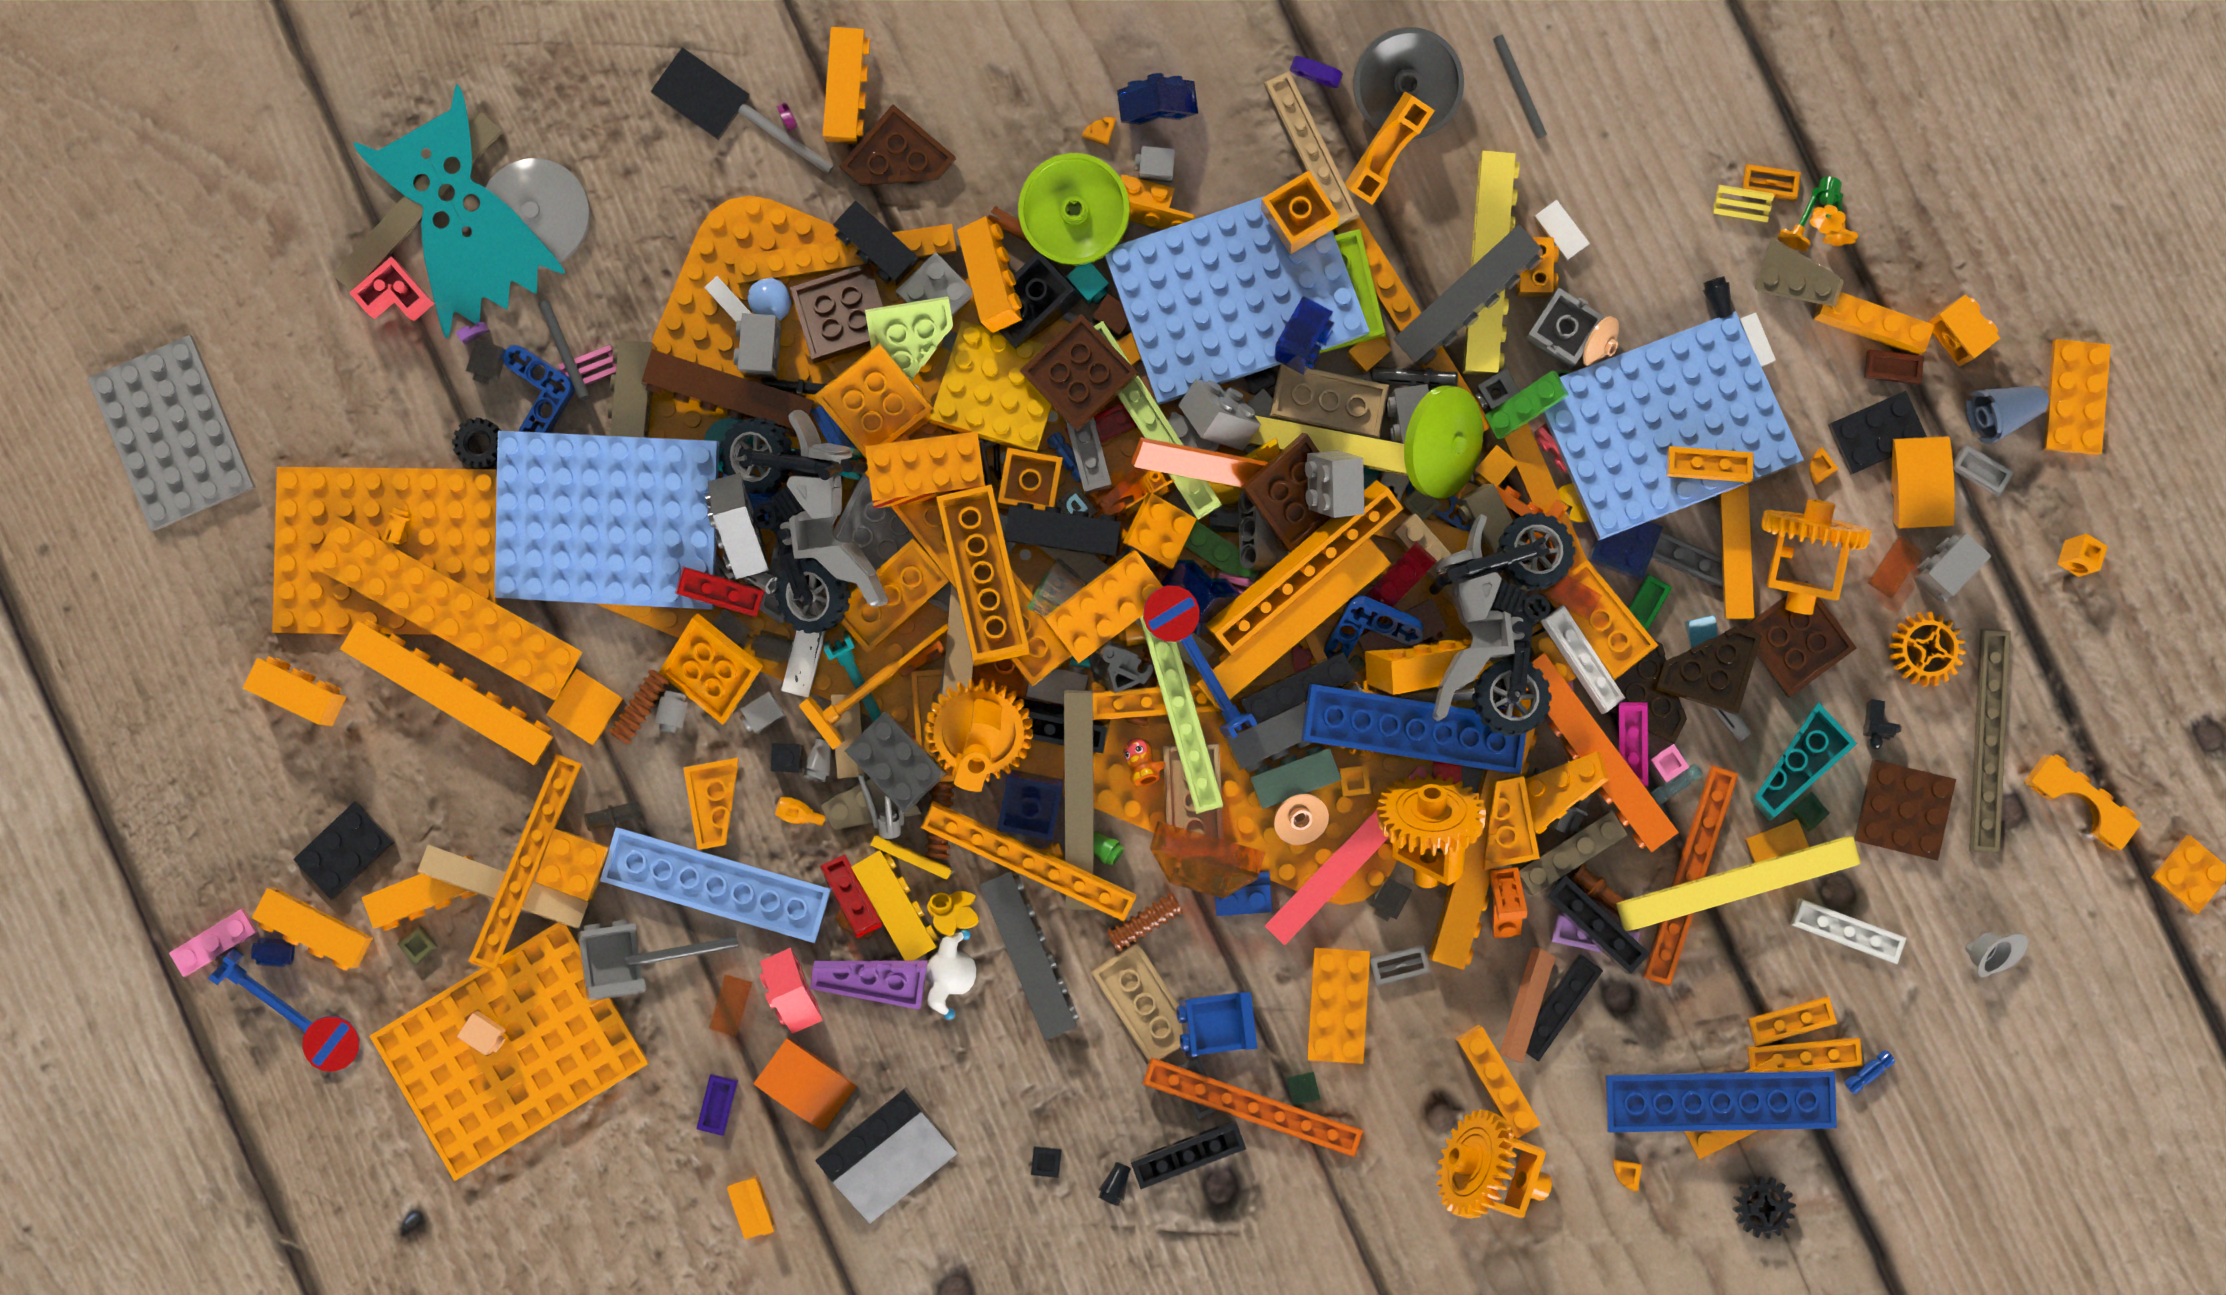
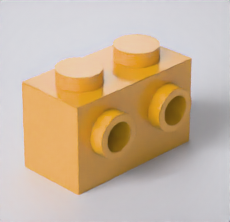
M1532 237L1542 248L1543 255L1540 256L1542 260L1534 269L1529 270L1527 268L1520 275L1521 280L1517 283L1516 297H1550L1553 294V290L1558 288V273H1554V262H1558L1559 247L1554 246L1553 237Z

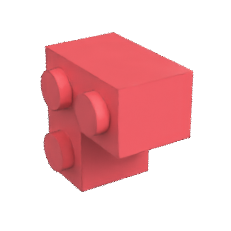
M393 257L385 261L349 293L364 311L374 319L395 303L408 318L415 321L435 304Z
M791 947L760 961L763 973L759 974L764 988L769 990V992L765 993L766 999L771 1009L777 1008L775 1012L782 1026L787 1025L790 1032L794 1034L823 1020L817 1000L806 983L801 965Z

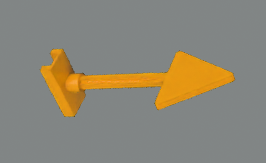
M947 624L943 625L899 660L888 664L835 706L832 704L823 711L811 696L798 706L834 750L845 740L834 726L842 718V714L894 675L904 663L948 630L949 626Z

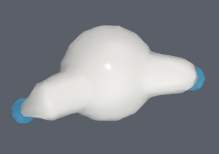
M961 929L960 932L954 933L952 936L945 935L938 952L933 954L928 960L926 978L931 986L928 995V1005L943 1014V1017L947 1020H951L955 1016L954 1009L947 1008L945 1000L949 994L966 993L973 986L976 978V965L973 958L969 954L957 950L958 943L961 940H968L971 933L969 929Z

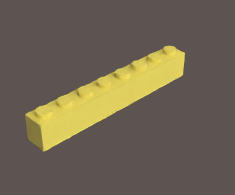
M1482 151L1479 156L1470 268L1515 228V217L1511 216V206H1516L1517 189H1513V181L1518 179L1520 163L1515 162L1516 153ZM1505 289L1499 294L1500 299L1492 307L1487 308L1485 306L1478 313L1479 318L1471 326L1466 327L1462 374L1493 377L1498 374L1499 370H1503L1505 355L1500 353L1501 342L1506 340L1507 326H1503L1502 321L1503 315H1507L1509 298H1504Z

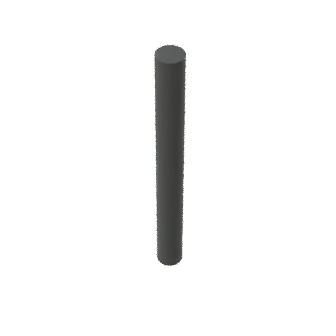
M1503 34L1493 38L1536 138L1540 139L1546 136L1545 128Z
M543 300L538 305L580 401L587 400L590 395L549 300Z
M736 936L625 956L626 966L628 968L738 948V941Z

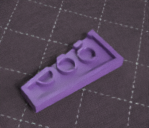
M815 961L812 969L810 989L920 1010L928 961Z

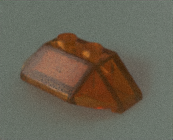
M1157 821L1150 845V850L1170 884L1223 899L1258 879L1265 852L1159 821Z

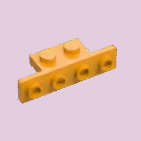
M1121 175L1130 203L1129 221L1164 230L1195 219L1194 214L1170 208L1175 188Z

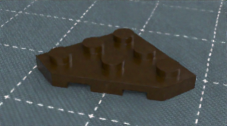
M1735 626L1713 639H1709L1678 656L1666 660L1663 664L1656 690L1738 715L1762 635Z
M1655 641L1658 646L1614 682L1625 697L1621 702H1648V732L1675 744L1687 717L1678 696L1656 690L1663 664L1666 661V654L1663 645ZM1619 703L1609 712L1619 716Z

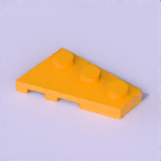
M1596 751L1525 779L1535 833H1543L1548 829L1546 826L1556 818L1560 819L1568 813L1566 810L1579 800L1583 801L1608 781L1601 753Z
M739 757L683 767L697 850L727 845Z
M1520 775L1495 780L1483 869L1487 870L1540 859L1524 776Z

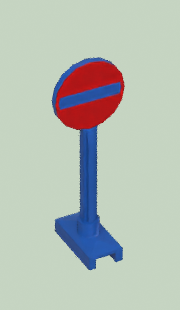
M1167 585L1156 589L1148 596L1143 607V619L1146 628L1154 637L1162 641H1181L1222 710L1221 715L1225 720V723L1219 727L1222 735L1225 738L1234 739L1238 736L1234 728L1239 731L1243 729L1241 724L1250 727L1257 725L1252 714H1240L1236 705H1232L1191 636L1199 622L1200 609L1195 597L1188 590L1180 586Z
M235 948L222 960L224 961L223 964L209 976L208 979L216 985L225 978H228L236 985L240 984L303 1030L305 1034L303 1036L302 1049L306 1059L313 1067L322 1071L335 1072L346 1068L354 1061L359 1051L360 1038L356 1028L348 1020L339 1016H325L317 1019L315 1022H311L247 975V971L238 965L243 954Z

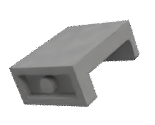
M629 920L612 922V927L601 928V924L584 926V931L578 933L587 1001L639 994L646 991L645 979H642L641 966L627 968L625 956L639 954L636 939V923L629 924Z

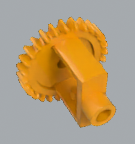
M1807 499L1804 514L1781 510H1765L1763 513L1761 524L1763 530L1768 533L1771 532L1773 535L1777 534L1766 586L1788 591L1785 609L1788 611L1812 615L1816 597L1839 600L1850 549H1865L1869 544L1870 529L1833 519L1836 505L1834 503ZM1786 532H1788L1789 539H1792L1794 535H1799L1800 542L1803 541L1804 537H1809L1811 544L1815 542V539L1822 540V546H1825L1827 541H1831L1833 548L1837 546L1838 542L1841 543L1833 588L1777 577L1781 557L1792 559L1794 548L1784 546Z
M984 678L980 679L978 686H975L973 680L969 679L967 688L959 681L957 682V691L953 690L950 686L947 687V696L939 694V704L933 702L931 705L932 712L927 714V721L929 723H926L925 731L928 733L926 734V742L931 743L929 745V752H937L934 758L935 762L944 760L942 764L943 770L953 766L954 785L964 790L981 792L984 781L988 782L990 780V773L992 772L997 779L1001 778V769L1010 774V764L1019 767L1020 759L1018 757L1025 759L1027 756L1025 749L1031 747V740L1029 739L1033 738V730L1029 729L1032 727V719L1028 718L1029 708L1022 709L1024 706L1023 699L1014 701L1016 698L1015 691L1006 695L1007 685L1004 684L998 690L995 689V680H992L990 685L986 687Z
M1427 774L1424 780L1419 775H1415V781L1404 777V784L1395 781L1394 787L1388 786L1386 793L1382 792L1381 800H1378V825L1383 830V835L1385 837L1389 836L1390 842L1393 843L1392 858L1412 867L1413 881L1422 888H1433L1438 886L1440 882L1448 886L1457 881L1464 872L1465 849L1469 846V842L1475 843L1477 837L1481 836L1485 826L1486 808H1484V801L1479 800V793H1472L1473 788L1471 786L1463 788L1464 782L1462 781L1453 784L1452 777L1446 781L1442 780V775H1438L1435 780L1432 779L1430 774ZM1437 848H1441L1443 854L1438 852Z
M1480 1109L1479 1112L1474 1110L1471 1115H1465L1464 1122L1461 1120L1457 1122L1458 1130L1451 1129L1452 1139L1446 1138L1445 1141L1448 1147L1441 1149L1444 1158L1438 1160V1164L1442 1165V1168L1436 1172V1175L1441 1176L1436 1185L1442 1187L1438 1192V1196L1443 1197L1441 1203L1446 1205V1210L1451 1211L1452 1214L1471 1219L1473 1217H1480L1481 1214H1487L1488 1208L1518 1218H1524L1531 1198L1538 1201L1547 1198L1551 1191L1552 1179L1549 1174L1540 1171L1546 1155L1545 1150L1513 1138L1514 1133L1510 1131L1511 1125L1507 1123L1505 1118L1488 1110ZM1514 1147L1522 1150L1512 1178L1506 1173V1169L1515 1168L1514 1164L1508 1162L1509 1158L1516 1157V1154L1512 1152ZM1503 1179H1512L1505 1202L1496 1201L1502 1199L1501 1195L1498 1194V1189L1507 1190V1187L1502 1182Z

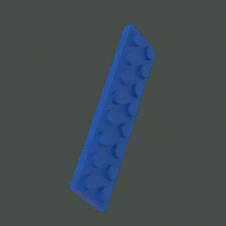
M1309 684L1301 741L1521 774L1526 733L1518 736H1504L1503 733H1495L1490 730L1491 727L1482 724L1480 721L1482 718L1479 714L1476 715L1475 710L1450 706L1447 716L1440 721H1436L1432 716L1435 708L1434 703Z
M1835 1071L1605 1075L1608 1133L1837 1128Z

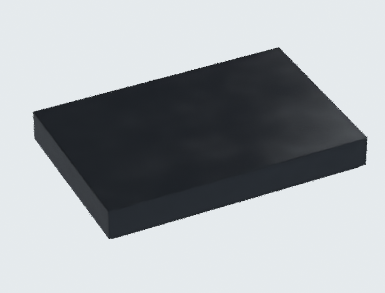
M683 47L650 91L651 94L718 141L739 113L738 110L741 105L750 98L749 93Z

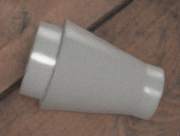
M816 739L815 745L802 768L805 770L803 775L805 778L825 782L826 776H829L831 747L826 740Z

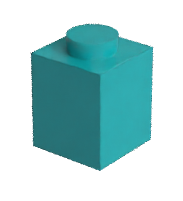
M1092 263L1078 265L1066 276V279L1083 296L1082 299L1088 306L1093 301L1098 304L1108 294L1106 290L1109 288V282Z

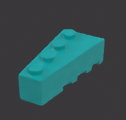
M1818 702L1802 723L1751 802L1771 821L1858 743Z

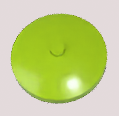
M1065 153L1044 161L1028 176L1020 193L1018 216L1025 237L1037 252L1053 262L1077 266L1089 264L1103 258L1118 245L1128 226L1130 203L1122 179L1111 166L1101 159L1088 154Z
M1448 385L1434 388L1421 399L1410 418L1404 443L1405 467L1414 488L1425 496L1442 499L1455 495L1467 484L1479 461L1483 443V421L1476 400L1465 389Z

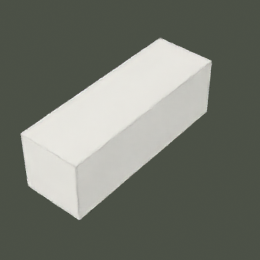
M718 276L704 287L736 323L741 321L742 313L752 314Z
M1756 312L1739 319L1761 367L1773 363L1776 359Z

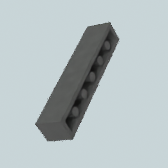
M1517 225L1393 339L1396 344L1418 367L1422 364H1429L1437 356L1436 351L1442 345H1450L1458 337L1457 332L1464 325L1466 327L1471 326L1479 318L1478 313L1485 306L1487 308L1492 307L1500 299L1499 294L1506 287L1508 289L1513 288L1521 280L1520 275L1527 268L1532 270L1541 262L1542 248L1520 225Z
M1012 871L979 884L1045 1041L1076 1028L1075 1021L1079 1019L1074 1004L1068 1005L1064 997L1065 994H1068V990L1063 978L1057 979L1053 971L1054 968H1057L1056 961L1052 952L1047 954L1042 943L1046 942V938L1041 926L1036 928L1031 917L1036 916L1030 900L1024 902L1020 891L1025 890L1019 874L1013 876Z

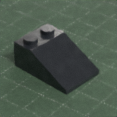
M1037 252L1014 274L1016 284L1013 287L1022 304V308L1019 309L1022 320L999 330V332L1016 349L1063 317L1083 296L1047 258Z

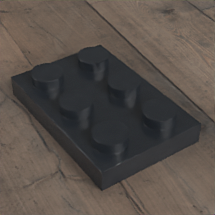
M1907 391L1828 424L1850 475L1891 458L1893 439L1927 437Z
M354 801L293 860L330 900H334L395 841L357 801Z

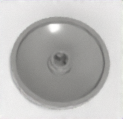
M540 158L519 160L499 170L485 187L499 197L522 219L559 263L571 257L583 243L590 225L591 211L589 200L579 180L562 165ZM539 265V266H538V269H545V268H546V267H544V266H542V265Z

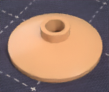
M1612 316L1604 318L1590 334L1583 352L1585 366L1588 367L1604 361L1608 356H1612L1616 352L1619 333V322L1616 318Z
M1298 794L1286 799L1278 807L1274 815V828L1277 835L1289 844H1307L1317 839L1324 832L1328 824L1329 814L1327 807L1318 797L1310 794ZM1302 813L1301 816L1295 817L1297 814Z

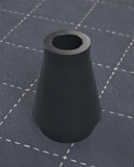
M1725 276L1704 282L1705 289L1702 291L1716 313L1717 318L1732 315L1730 284L1726 282Z
M1116 1162L1098 1189L1101 1191L1098 1198L1119 1206L1121 1200L1124 1201L1131 1168Z

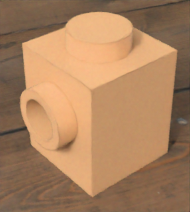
M477 1011L471 1014L457 1037L482 1054L488 1055L492 1051L496 1053L501 1048L506 1039L503 1037L506 1029Z

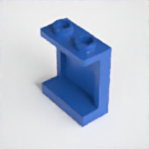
M1236 992L1179 1000L1180 1006L1176 1008L1178 1022L1182 1023L1183 1034L1180 1035V1047L1183 1052L1185 1051V1056L1196 1057L1202 1054L1240 1049H1258L1251 992Z

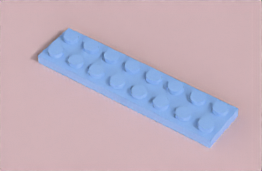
M618 827L615 828L600 879L604 883L812 943L817 941L831 889Z

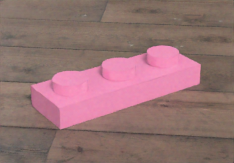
M240 909L174 949L169 954L182 976L186 977L257 934L258 931L245 909Z

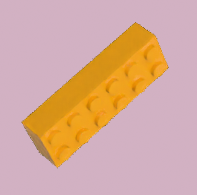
M992 485L937 496L938 510L973 665L977 666L1029 654L1028 641Z

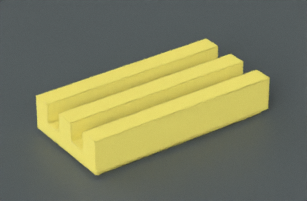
M1718 185L1712 212L1713 214L1768 222V215L1771 211V202L1774 195L1768 192ZM1722 194L1763 199L1765 204L1724 198ZM1720 204L1763 210V212L1757 213L1739 209L1720 207Z

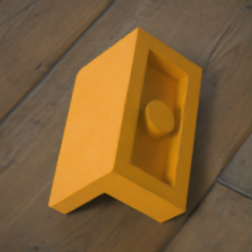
M759 1175L727 1187L744 1239L761 1234L764 1236L777 1229Z

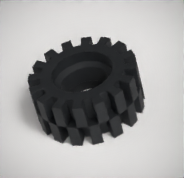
M470 418L466 420L467 423H461L459 425L460 429L454 432L455 439H452V444L455 446L453 451L458 456L457 458L473 469L494 467L497 461L498 431H501V429L491 421L482 418H476L475 420ZM478 433H483L489 438V448L482 454H474L469 447L471 437Z

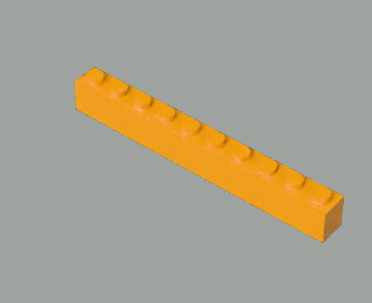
M1520 700L1521 704L1528 711L1531 700ZM1513 705L1512 716H1523L1517 707ZM1507 708L1501 709L1500 712L1506 715ZM1535 728L1526 732L1521 774L1487 769L1483 771L1477 793H1479V800L1484 801V808H1486L1485 826L1481 836L1477 837L1475 843L1469 842V846L1465 849L1463 874L1457 881L1448 886L1427 957L1430 960L1464 970L1465 965L1471 963L1474 952L1471 949L1473 938L1479 936L1482 925L1479 922L1481 911L1487 909L1489 903V895L1486 894L1489 884H1491V869L1484 870L1483 865L1494 781L1520 775L1525 777L1529 767V761H1526L1529 750H1533L1537 740V735L1534 734Z

